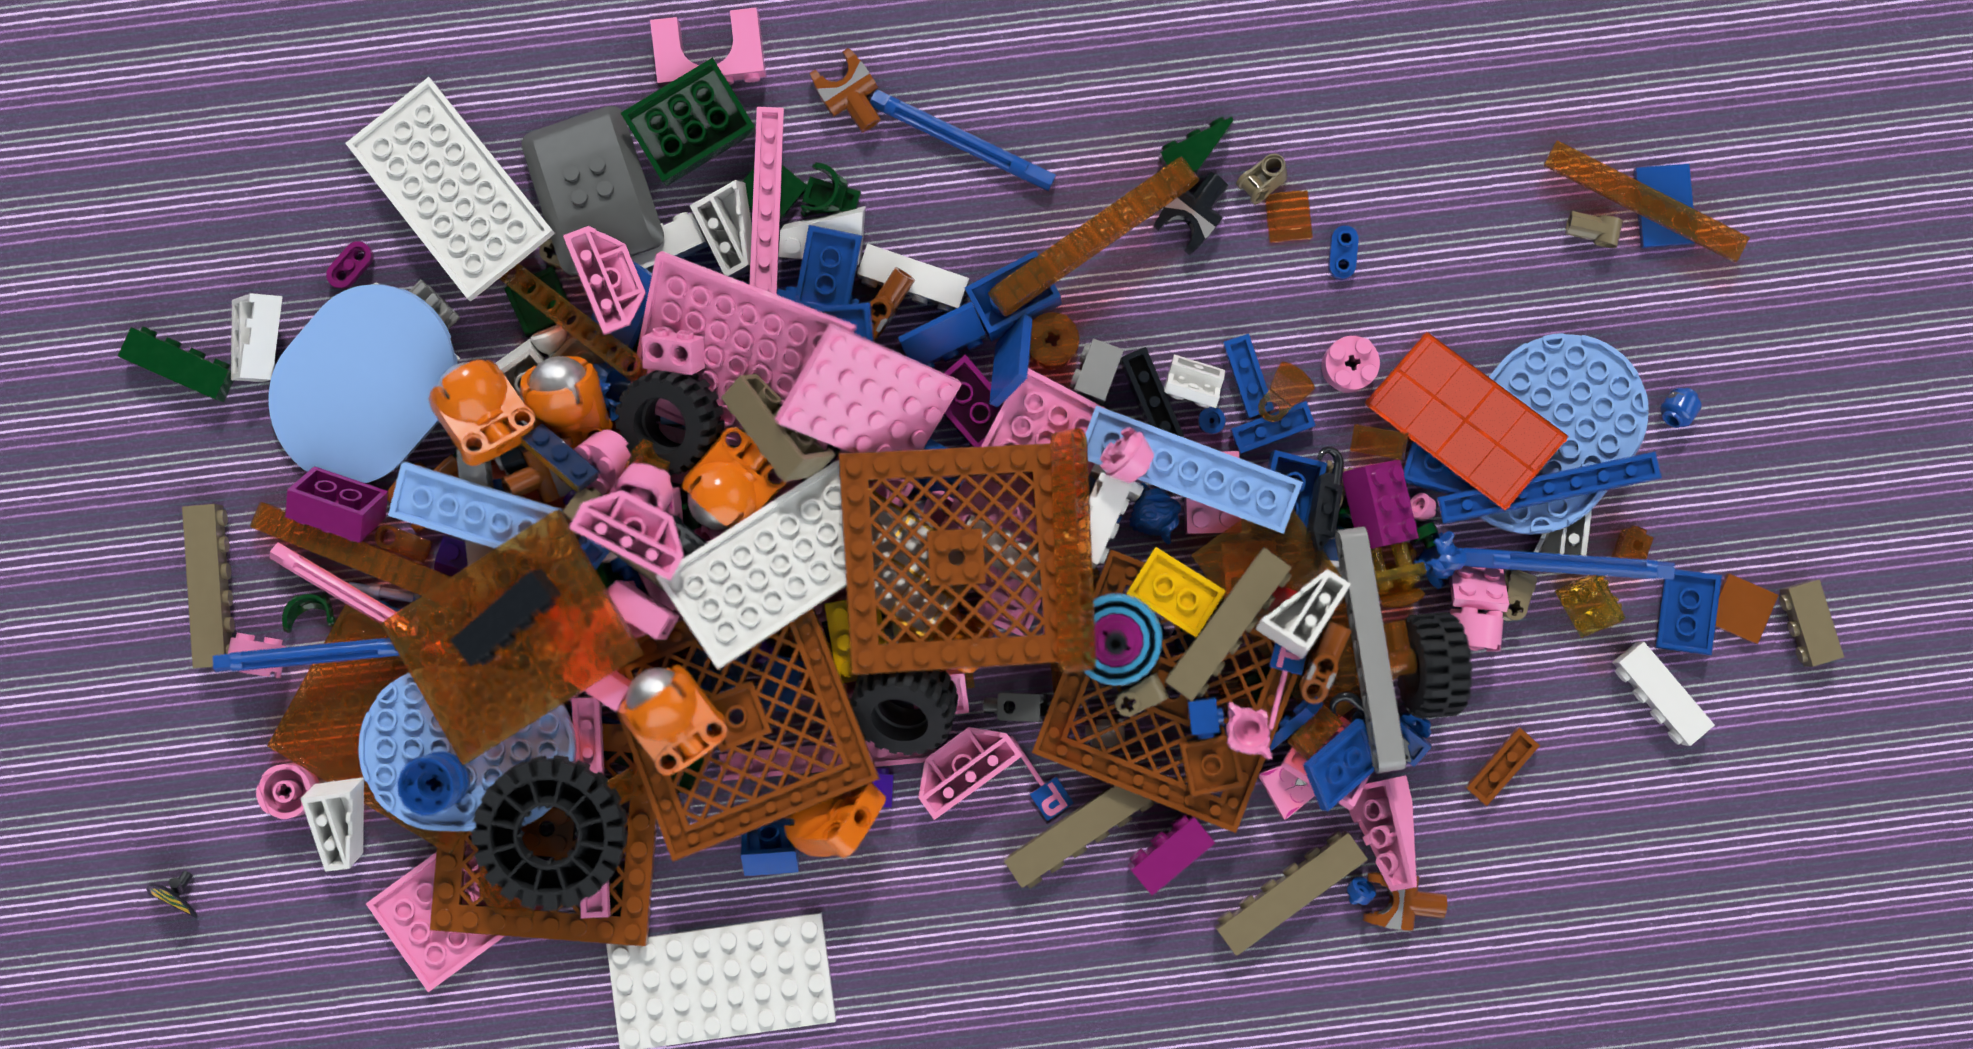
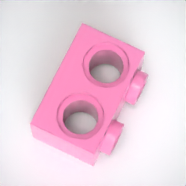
M663 327L654 328L653 332L642 336L644 369L692 375L705 368L704 336L694 335L692 331L669 332L668 328Z

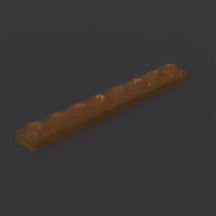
M1558 140L1555 141L1543 164L1544 167L1734 263L1739 260L1750 238Z

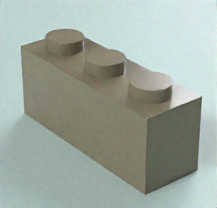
M1820 579L1809 580L1779 589L1781 593L1779 597L1780 605L1787 612L1789 618L1787 623L1788 630L1791 636L1795 637L1797 644L1796 655L1798 660L1803 663V666L1814 667L1844 658Z

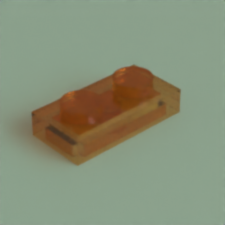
M1354 424L1350 451L1404 460L1409 433Z

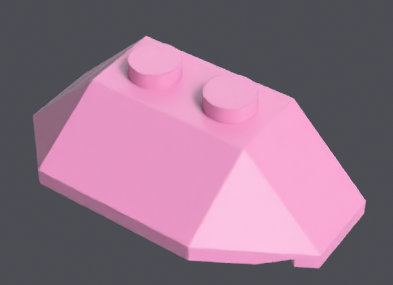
M590 226L563 235L603 334L605 335L629 326L646 292L626 244L596 231V229Z
M623 490L582 503L569 527L668 580L672 579L684 556L673 516Z
M968 727L925 758L918 798L935 820L1023 755L1007 733Z

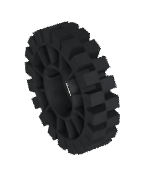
M545 755L534 757L528 762L524 763L522 761L511 767L487 789L481 798V805L476 808L473 819L476 827L472 830V845H477L478 849L474 856L478 866L486 868L487 873L484 877L492 887L498 884L502 888L500 894L510 901L516 897L522 900L521 906L534 909L537 905L543 906V910H558L562 905H566L569 908L580 904L586 897L588 899L600 891L619 866L624 855L623 850L627 845L628 831H625V825L628 821L626 811L620 807L619 802L622 799L617 790L609 788L606 784L609 780L600 771L595 774L589 770L591 765L580 760L571 762L569 757L555 755L553 758H546ZM540 806H546V809L554 806L565 811L566 816H571L577 827L575 835L578 836L575 850L570 849L567 853L568 857L553 861V858L543 860L533 855L532 850L530 852L527 849L522 838L524 832L521 831L524 817H529L532 814L530 810Z

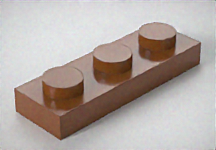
M1517 727L1464 788L1483 805L1488 806L1540 745L1520 727Z

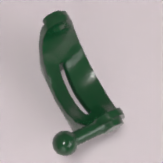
M815 162L812 168L822 171L829 176L834 186V193L831 199L822 206L810 207L801 205V215L805 218L810 215V212L822 214L839 213L848 187V181L838 175L834 169L826 164Z
M326 592L317 596L313 594L296 595L284 608L282 614L284 632L291 633L296 618L311 609L326 611L328 626L334 628L336 636H341L344 632L336 623L332 604Z

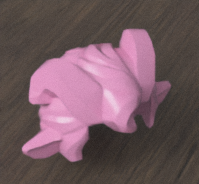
M1230 702L1228 704L1229 722L1226 729L1229 747L1235 751L1253 755L1261 754L1266 759H1272L1269 748L1271 741L1269 736L1270 730L1267 726V712L1264 710L1254 711L1251 708H1240Z

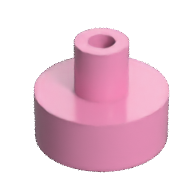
M1418 493L1410 500L1414 519L1423 522L1435 516L1436 502L1427 494Z

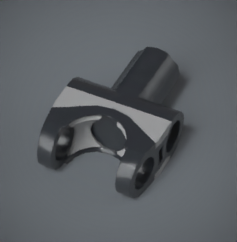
M1209 172L1193 194L1180 185L1165 204L1153 228L1160 231L1164 225L1171 221L1182 220L1186 222L1192 234L1189 244L1184 251L1191 255L1208 239L1223 219L1212 208L1227 190L1228 184L1217 174Z

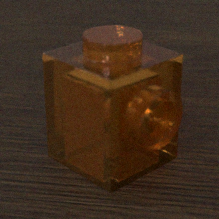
M1632 525L1631 529H1621L1611 557L1646 560L1654 537L1646 535L1647 530Z

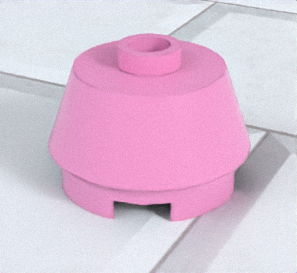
M1128 427L1121 431L1123 435L1121 439L1114 444L1110 442L1100 457V460L1103 462L1100 467L1105 470L1107 476L1132 483L1148 471L1154 457V452L1142 432H1136L1133 428Z

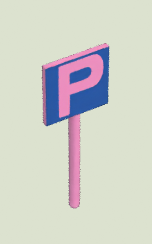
M1276 642L1269 667L1282 670L1268 725L1269 730L1274 728L1287 673L1302 675L1306 655L1301 659Z
M1010 736L1023 755L1021 757L1040 785L1038 789L1030 793V796L1046 820H1050L1074 804L1057 777L1044 783L1016 739Z

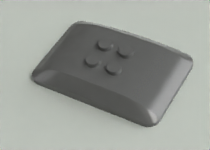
M606 106L531 131L523 137L521 142L545 221L555 232L551 240L560 266L569 275H578L563 235L590 226L596 229V231L625 243L631 257L659 247L664 240V232L627 123L621 115V109L616 106Z

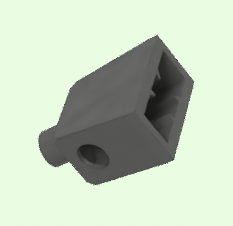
M998 693V698H984L983 711L984 714H997V720L1042 722L1047 714L1048 694ZM1010 702L1015 703V711L1010 710Z

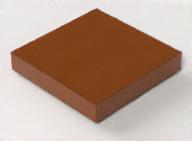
M1727 573L1720 587L1715 627L1753 644H1758L1779 595Z
M1227 733L1214 735L1213 738L1195 739L1179 743L1191 798L1245 787L1238 752L1229 747Z

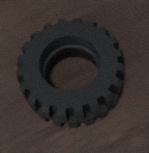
M657 370L639 377V379L630 383L627 390L621 394L620 401L622 403L618 404L616 408V415H619V419L615 420L616 429H620L621 436L628 443L626 447L630 454L634 453L637 464L651 465L659 470L666 471L669 476L675 473H684L692 469L722 435L719 432L724 430L725 421L721 420V415L724 414L723 407L718 406L716 401L719 397L716 392L710 391V384L705 379L701 381L698 379L699 375L697 373L688 375ZM659 398L670 401L681 412L686 428L682 444L669 440L658 428L655 419V408Z
M1448 612L1411 614L1400 623L1401 626L1397 631L1398 638H1396L1395 642L1397 685L1406 710L1419 719L1457 716L1464 711L1468 705L1467 700L1470 699L1472 664L1468 638L1464 633L1463 625L1459 623L1460 620Z
M945 670L858 675L850 703L864 739L867 742L872 741L875 743V747L881 750L885 748L889 750V753L897 754V752H901L904 755H912L914 752H917L919 755L928 752V749L933 750L948 738L957 709L958 694L955 683ZM899 699L908 701L919 707V709L903 708L889 700Z

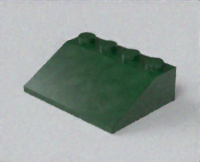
M713 57L621 112L622 117L666 187L756 133L754 124Z

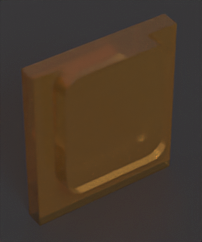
M1308 190L1278 192L1267 196L1265 204L1270 243L1313 238Z

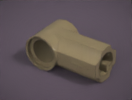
M1572 211L1566 223L1565 234L1591 240L1595 245L1601 247L1617 248L1623 220L1613 216L1602 215L1597 217Z

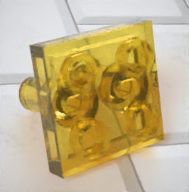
M1401 542L1400 545L1396 543L1390 546L1397 568L1386 570L1381 547L1375 548V550L1370 549L1378 596L1389 593V589L1399 587V590L1413 588L1415 583L1420 582V579L1427 573L1424 562L1412 563L1408 542Z
M1587 575L1555 590L1557 597L1581 638L1626 619L1621 610L1622 604L1617 603L1619 599L1613 596L1608 587V579L1604 580L1606 576Z

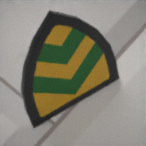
M183 870L179 878H171L169 880L171 890L166 886L158 884L147 885L148 894L197 918L198 915L195 910L180 897L193 877L190 872Z

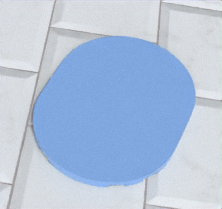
M383 284L362 285L350 288L331 298L319 309L280 356L272 373L269 386V412L274 431L282 447L295 463L307 472L315 466L363 483H369L390 474L411 455L439 423V420L430 408L428 400L430 392L438 385L443 373L453 365L458 364L457 355L454 353L450 340L451 335L435 310L415 294Z
M1564 333L1546 335L1529 343H1524L1513 350L1488 377L1489 380L1568 437L1536 476L1635 456L1643 442L1649 412L1646 390L1637 370L1631 362L1617 349L1601 340L1586 335L1580 336ZM1607 491L1480 518L1508 532L1529 535L1550 533L1570 526L1583 518L1596 506Z
M430 666L410 671L399 677L377 695L376 700L366 713L361 726L358 745L360 767L364 780L368 783L375 796L374 798L387 812L416 828L434 831L472 832L476 827L473 819L476 808L481 805V798L487 789L511 767L522 761L525 763L531 758L545 755L546 758H553L555 755L569 757V761L576 762L577 751L576 736L570 715L560 698L551 688L526 672L508 667ZM446 751L457 755L465 763L470 777L467 795L460 803L437 814L426 816L413 813L403 805L398 795L397 782L400 772L407 763L433 752ZM540 806L530 810L532 814L529 817H524L522 826L537 820L553 806L549 809H546V806Z

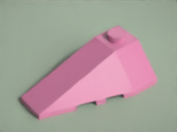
M1407 776L1367 783L1355 806L1349 810L1350 816L1354 823L1359 824L1364 834L1363 840L1366 846L1370 845L1374 852L1376 864L1389 889L1397 891L1417 887L1413 802Z

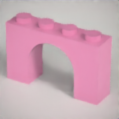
M756 7L730 10L733 45L728 56L717 65L729 85L734 84L736 80H744L748 83L758 82L761 77H766L759 13ZM677 17L650 20L657 83L660 88L699 66L689 61L684 55L681 26Z
M616 581L608 588L605 594V602L594 613L592 617L593 623L589 630L581 636L579 640L580 646L575 655H572L565 665L566 671L563 675L565 679L614 711H619L621 704L626 700L627 691L632 681L615 671L608 662L606 641L611 631L617 625L628 622L655 639H667L680 616L626 581Z

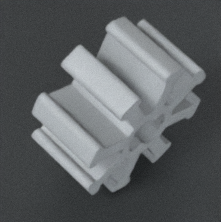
M423 280L418 281L409 290V292L424 300L435 310L448 330L460 319L458 313Z

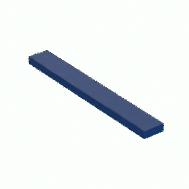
M1650 452L1536 476L1506 511L1477 489L1437 497L1442 523L1445 525L1659 480L1662 476L1656 452Z

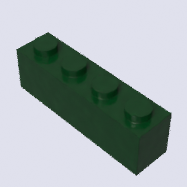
M142 326L141 330L130 328L118 357L221 402L225 401L234 380H231L230 364L216 358L214 362L205 359V353L194 348H190L189 352L181 349L182 343L166 337L165 341L156 338L158 332Z

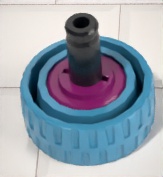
M1112 593L1093 599L1080 610L1072 625L1074 658L1081 670L1099 683L1117 686L1136 682L1150 672L1160 656L1163 639L1160 623L1148 605L1131 595Z

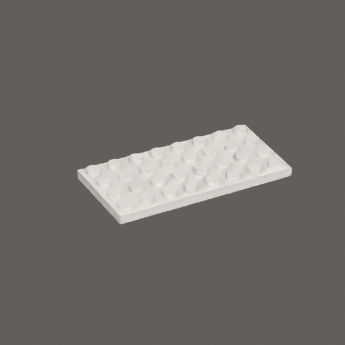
M430 77L426 78L345 143L469 301L476 298L555 234Z
M839 459L683 558L671 580L659 574L656 576V579L717 670L846 587ZM870 499V515L872 517L878 509ZM882 514L875 519V522L884 530L889 527ZM871 526L873 545L881 534ZM892 530L889 534L901 543ZM885 538L876 549L888 558L896 547ZM873 553V563L875 568L883 561L880 560Z
M822 912L649 936L647 946L606 944L620 1049H646L836 1022Z

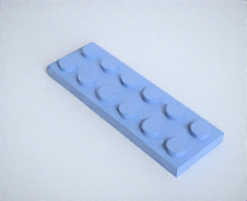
M403 462L400 467L388 516L546 564L550 559L563 510Z

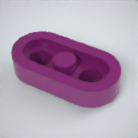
M360 241L350 243L328 267L326 272L328 282L338 289L351 287L373 262L374 254L372 249ZM363 252L364 258L358 261L357 254ZM346 272V278L340 281V273Z

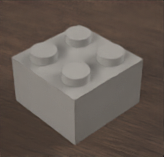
M1094 338L1091 345L1085 344L1079 362L1084 363L1082 370H1075L1070 387L1074 388L1073 392L1103 406L1124 350Z

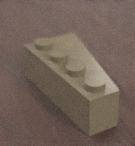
M757 374L739 376L721 397L727 405L729 412L737 418L743 426L744 432L752 438L758 446L759 452L767 458L777 476L784 482L812 477L821 471L836 455L830 448L824 450L816 442L818 439L783 426L775 420L782 407L779 404L781 398Z

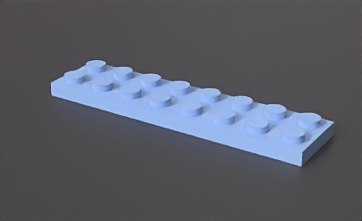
M1096 405L1077 457L1102 465L1103 462L1100 460V457L1110 442L1114 444L1123 437L1121 431L1131 427L1136 432L1143 433L1154 452V457L1148 471L1142 477H1139L1138 480L1284 534L1303 482Z

